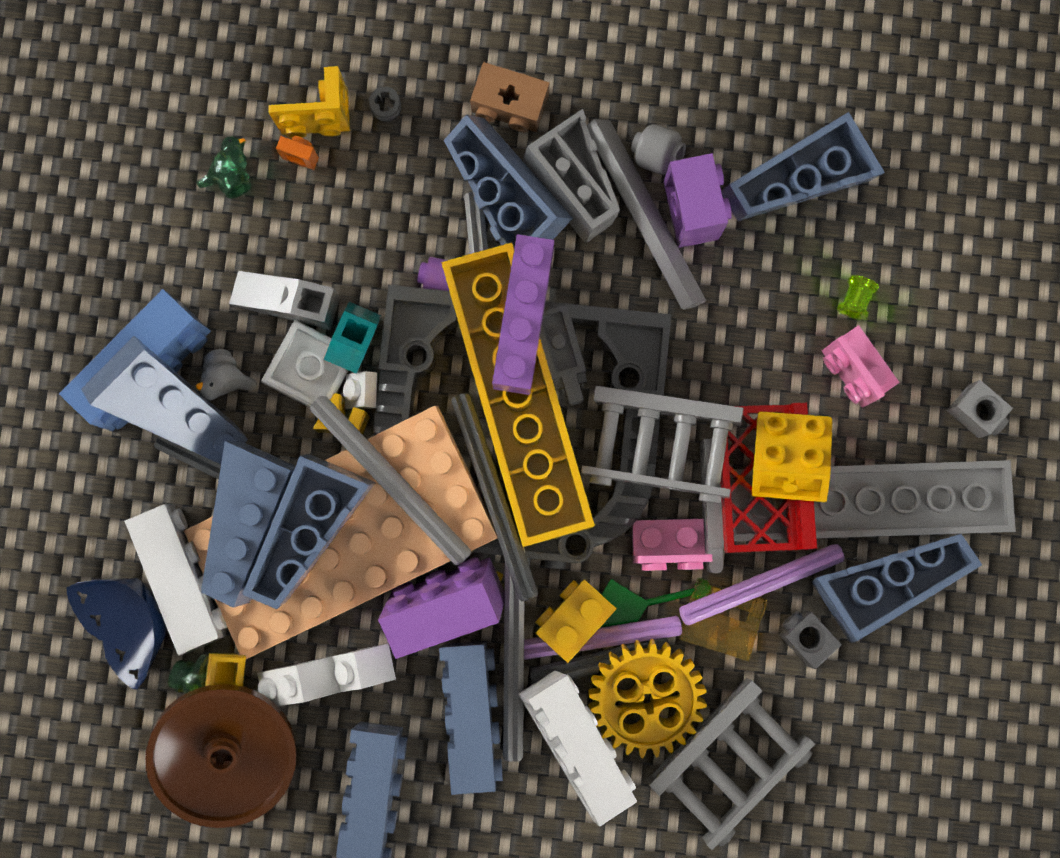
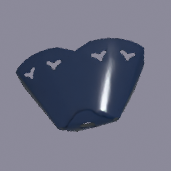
M138 578L77 582L66 587L69 603L82 626L88 633L103 641L105 658L121 681L130 688L137 690L146 679L168 632L158 604L146 584ZM78 591L88 595L84 604L81 603V596L77 594ZM90 615H100L101 626H98L96 620L92 619ZM116 648L120 651H125L122 662L120 661V655L115 651ZM139 669L137 680L134 674L129 673L130 670Z

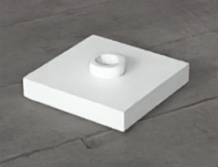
M294 320L264 374L261 383L310 408L311 404L320 396H326L330 400L333 394H336L349 370L323 360L332 338Z

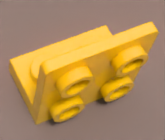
M338 66L324 67V80H319L318 83L321 102L268 106L269 115L282 135H286L288 138L293 136L304 138L308 133H320L323 136L333 137L340 135L342 131H350L349 93Z
M759 412L752 496L827 502L831 472L833 419L829 416Z

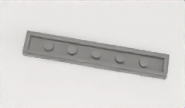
M594 119L587 124L591 139H594L602 161L677 302L683 310L699 306L706 299L611 121Z

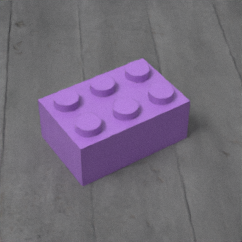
M490 557L481 561L478 558H472L461 563L458 566L459 569L447 573L445 570H438L425 577V581L414 585L412 582H406L392 589V593L385 603L378 621L395 659L499 623L505 602V592Z

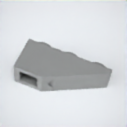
M238 271L229 305L291 321L297 320L303 324L331 330L340 296L332 287L300 279Z

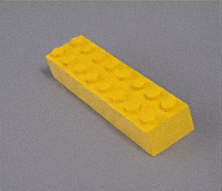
M511 242L441 263L522 547L524 548L593 528L595 524L540 338L531 394L526 395L493 389L492 381L514 247Z

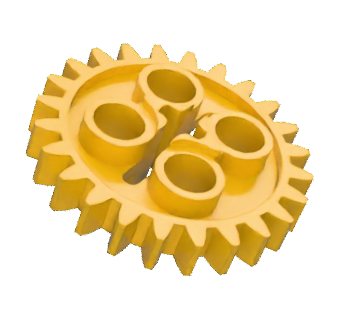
M650 639L647 648H642L640 641L635 640V650L629 651L627 646L622 644L621 650L623 655L618 657L610 651L608 654L611 664L607 665L601 662L598 664L603 676L592 675L591 677L592 683L598 687L588 690L589 698L596 700L588 704L591 712L597 714L595 716L598 722L596 727L603 726L600 731L603 739L612 736L611 743L614 749L624 743L626 755H629L634 747L638 748L641 758H644L647 749H652L655 757H659L660 747L665 746L670 753H673L672 742L676 740L680 744L686 745L683 734L685 732L693 735L697 733L692 721L703 722L704 720L701 713L696 710L707 707L705 700L698 697L707 693L704 684H696L702 679L699 670L692 671L695 664L691 658L682 662L684 654L680 648L671 655V647L668 642H665L660 650L657 649L654 639ZM660 672L671 674L670 679L664 684L653 682L654 677ZM625 678H631L636 681L629 690L619 689L617 687L618 683ZM675 691H678V692H679V694H678L677 696H672V695H671V694H673ZM645 694H651L649 703L643 702ZM617 701L623 702L620 706L615 705ZM666 707L677 709L676 713L670 718H662L659 714ZM637 713L641 715L640 720L635 724L623 722L628 714Z

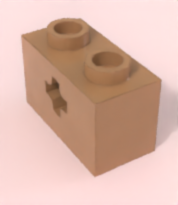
M483 62L470 99L471 111L476 113V117L485 118L488 122L498 120L508 123L510 128L518 132L527 133L528 130L537 132L549 97L550 82ZM509 97L515 98V100L510 101L509 105L504 104V101H507Z

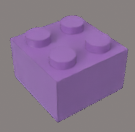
M713 153L671 161L663 183L678 248L719 240L728 224V219L732 218L729 199L723 198L720 185L724 184L721 165L715 164Z

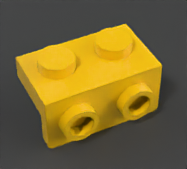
M585 579L580 584L573 580L559 595L564 599L561 605L555 611L549 606L535 622L540 626L536 634L567 663L617 609Z

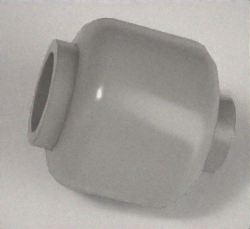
M651 124L642 133L637 132L633 139L631 150L635 153L636 164L639 167L660 175H666L671 161L684 158L686 144L682 142V137L677 131L657 124Z

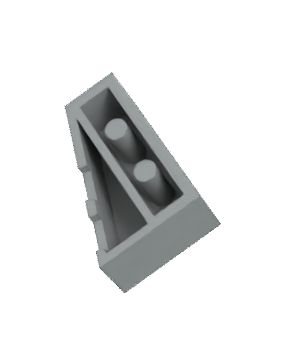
M581 109L528 145L523 162L573 217L569 224L586 244L613 224L620 208L606 170H603L596 152V143L594 139H591L585 123L586 116L583 109Z

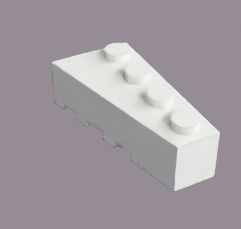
M553 671L518 693L591 819L598 826H602L637 803L632 793L636 786L625 770L620 771L614 760L617 757L615 750L606 738L602 739L596 728L598 722L591 710L584 706L578 695L579 690L568 674Z

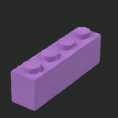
M516 235L492 381L494 390L526 395L531 394L554 252V240Z

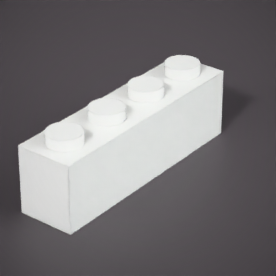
M163 504L126 520L125 524L177 654L189 653L226 637L224 628H227L220 608H215L210 596L201 593L204 575H202L197 563L200 559L192 541L188 542L184 533V529L188 525L182 511L179 508L175 509L174 505Z

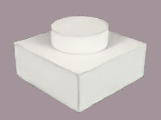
M363 371L357 372V374H346V382L343 387L344 409L352 410L353 407L361 410L376 408V372Z

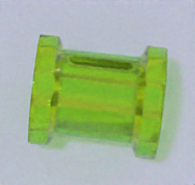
M851 275L847 281L849 285L844 301L838 304L837 311L852 319L866 320L869 314L867 312L868 304L872 294L878 291L879 285L866 277Z

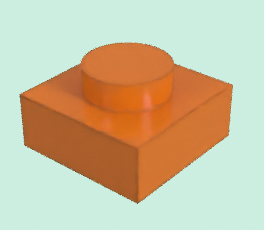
M280 136L276 150L283 160L315 170L319 157L311 142L298 136H293L292 140Z

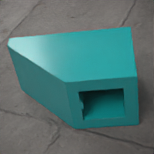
M348 302L323 360L357 374L381 315Z

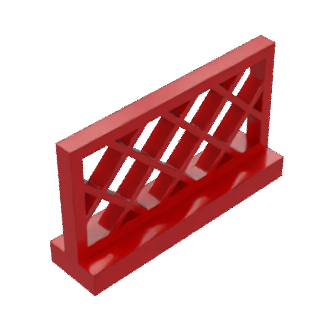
M807 403L735 406L743 408L742 419L749 426L738 438L728 431L720 481L721 488L730 489L732 492L740 484L752 495V486L744 477L754 467L755 454L742 441L753 429L757 430L758 416L753 420L748 414L773 412L808 415ZM728 439L733 443L729 448ZM736 448L751 460L740 475L729 465V455ZM730 475L735 479L732 484H730ZM731 493L730 499H721L725 553L817 549L814 501L785 499L780 507L776 509L764 497L753 496L754 498L741 511L732 503ZM758 501L773 514L761 528L746 516ZM785 509L786 518L781 514ZM732 511L737 515V517L734 520L732 516ZM776 519L787 527L788 543H775L765 533ZM742 520L756 534L747 545H734L733 529ZM762 538L767 544L755 543Z

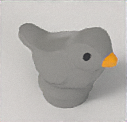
M216 349L205 355L203 373L200 383L196 385V389L201 392L206 400H214L237 389L250 391L256 389V380L245 376L237 368L236 360L232 357L231 352L225 349Z

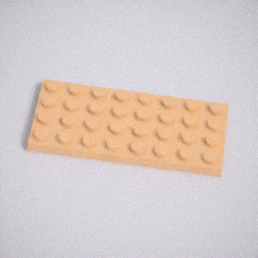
M435 405L367 439L471 551L498 539L490 514L438 406ZM347 449L325 461L376 483L288 601L278 609L251 599L250 603L233 608L215 599L239 654L246 655V659L451 561ZM213 516L184 530L188 542L192 541L200 559L198 564L203 575Z

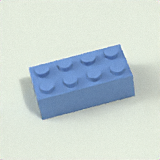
M162 289L59 395L89 424L112 432L115 429H121L128 423L127 421L89 404L81 390L86 383L133 336L138 338L175 372H178L183 365L181 361L190 352L195 353L200 350L207 342L206 336L211 331L180 301Z

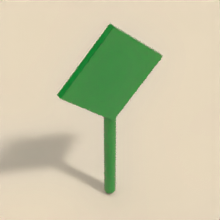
M610 579L601 595L617 609L605 621L602 627L638 622L647 606L711 591L712 587L704 585L650 599H643Z

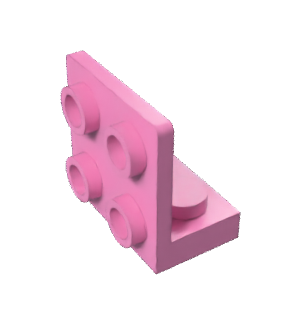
M859 325L837 338L822 350L825 355L823 361L832 374L840 376L845 383L843 388L848 398L854 404L859 403L862 408L885 396V392L900 383Z
M704 519L637 520L632 525L633 563H641L642 570H667V563L676 562L677 570L704 569L703 562H713L712 554H705Z

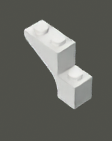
M389 644L368 647L257 673L259 680L258 692L271 699L277 706L303 703L340 692L359 690L396 680Z

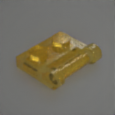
M698 577L689 603L723 589L709 585L708 580ZM757 597L734 607L749 612L746 622L721 614L713 615L692 625H685L683 622L682 634L678 639L749 661L759 625L767 607V599Z

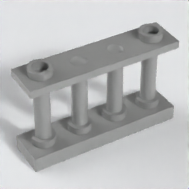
M596 386L594 401L597 405H602L601 411L605 412L596 467L582 465L581 473L585 476H590L589 483L611 486L612 480L666 488L699 494V501L721 504L722 498L730 499V489L720 488L728 431H732L733 426L741 427L742 407ZM624 409L638 411L637 416L641 417L632 473L610 470L619 414H623ZM660 414L674 416V422L677 423L668 479L646 476L655 420H659ZM696 420L711 422L710 428L714 429L705 485L683 482L691 427L696 425Z
M746 678L695 729L697 732L695 735L690 734L685 740L686 745L681 744L646 779L648 785L659 796L664 791L667 793L672 792L703 823L709 831L702 838L711 850L717 845L722 847L731 840L736 832L733 828L794 766L799 768L809 760L812 755L810 749L815 745L805 735H802L795 741L759 704L760 699L757 696L762 690L749 678ZM741 713L744 715L749 714L786 751L772 767L733 730L735 726L732 722ZM716 738L719 741L724 740L760 777L746 793L708 756L709 751L706 748ZM690 765L693 767L698 766L734 803V806L720 820L682 782L683 777L681 774Z

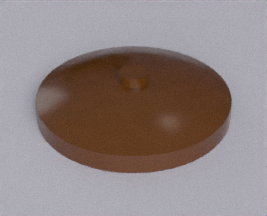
M215 684L197 688L172 702L156 721L146 749L145 760L148 780L160 802L173 814L190 823L212 828H226L251 822L267 813L280 801L293 779L296 766V740L292 726L284 712L271 699L253 689L231 684Z

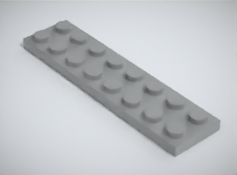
M1011 460L831 466L827 502L814 501L816 539L1016 532ZM744 469L734 470L740 475ZM753 469L744 477L751 486L753 482ZM730 475V484H732L735 479ZM740 484L731 492L732 503L741 511L754 498ZM764 497L776 509L785 501V499ZM759 501L746 514L759 528L773 515ZM786 509L781 513L785 518ZM732 511V516L734 520L737 517V515ZM776 519L765 533L772 540H787V527ZM742 520L733 529L734 541H750L756 534Z

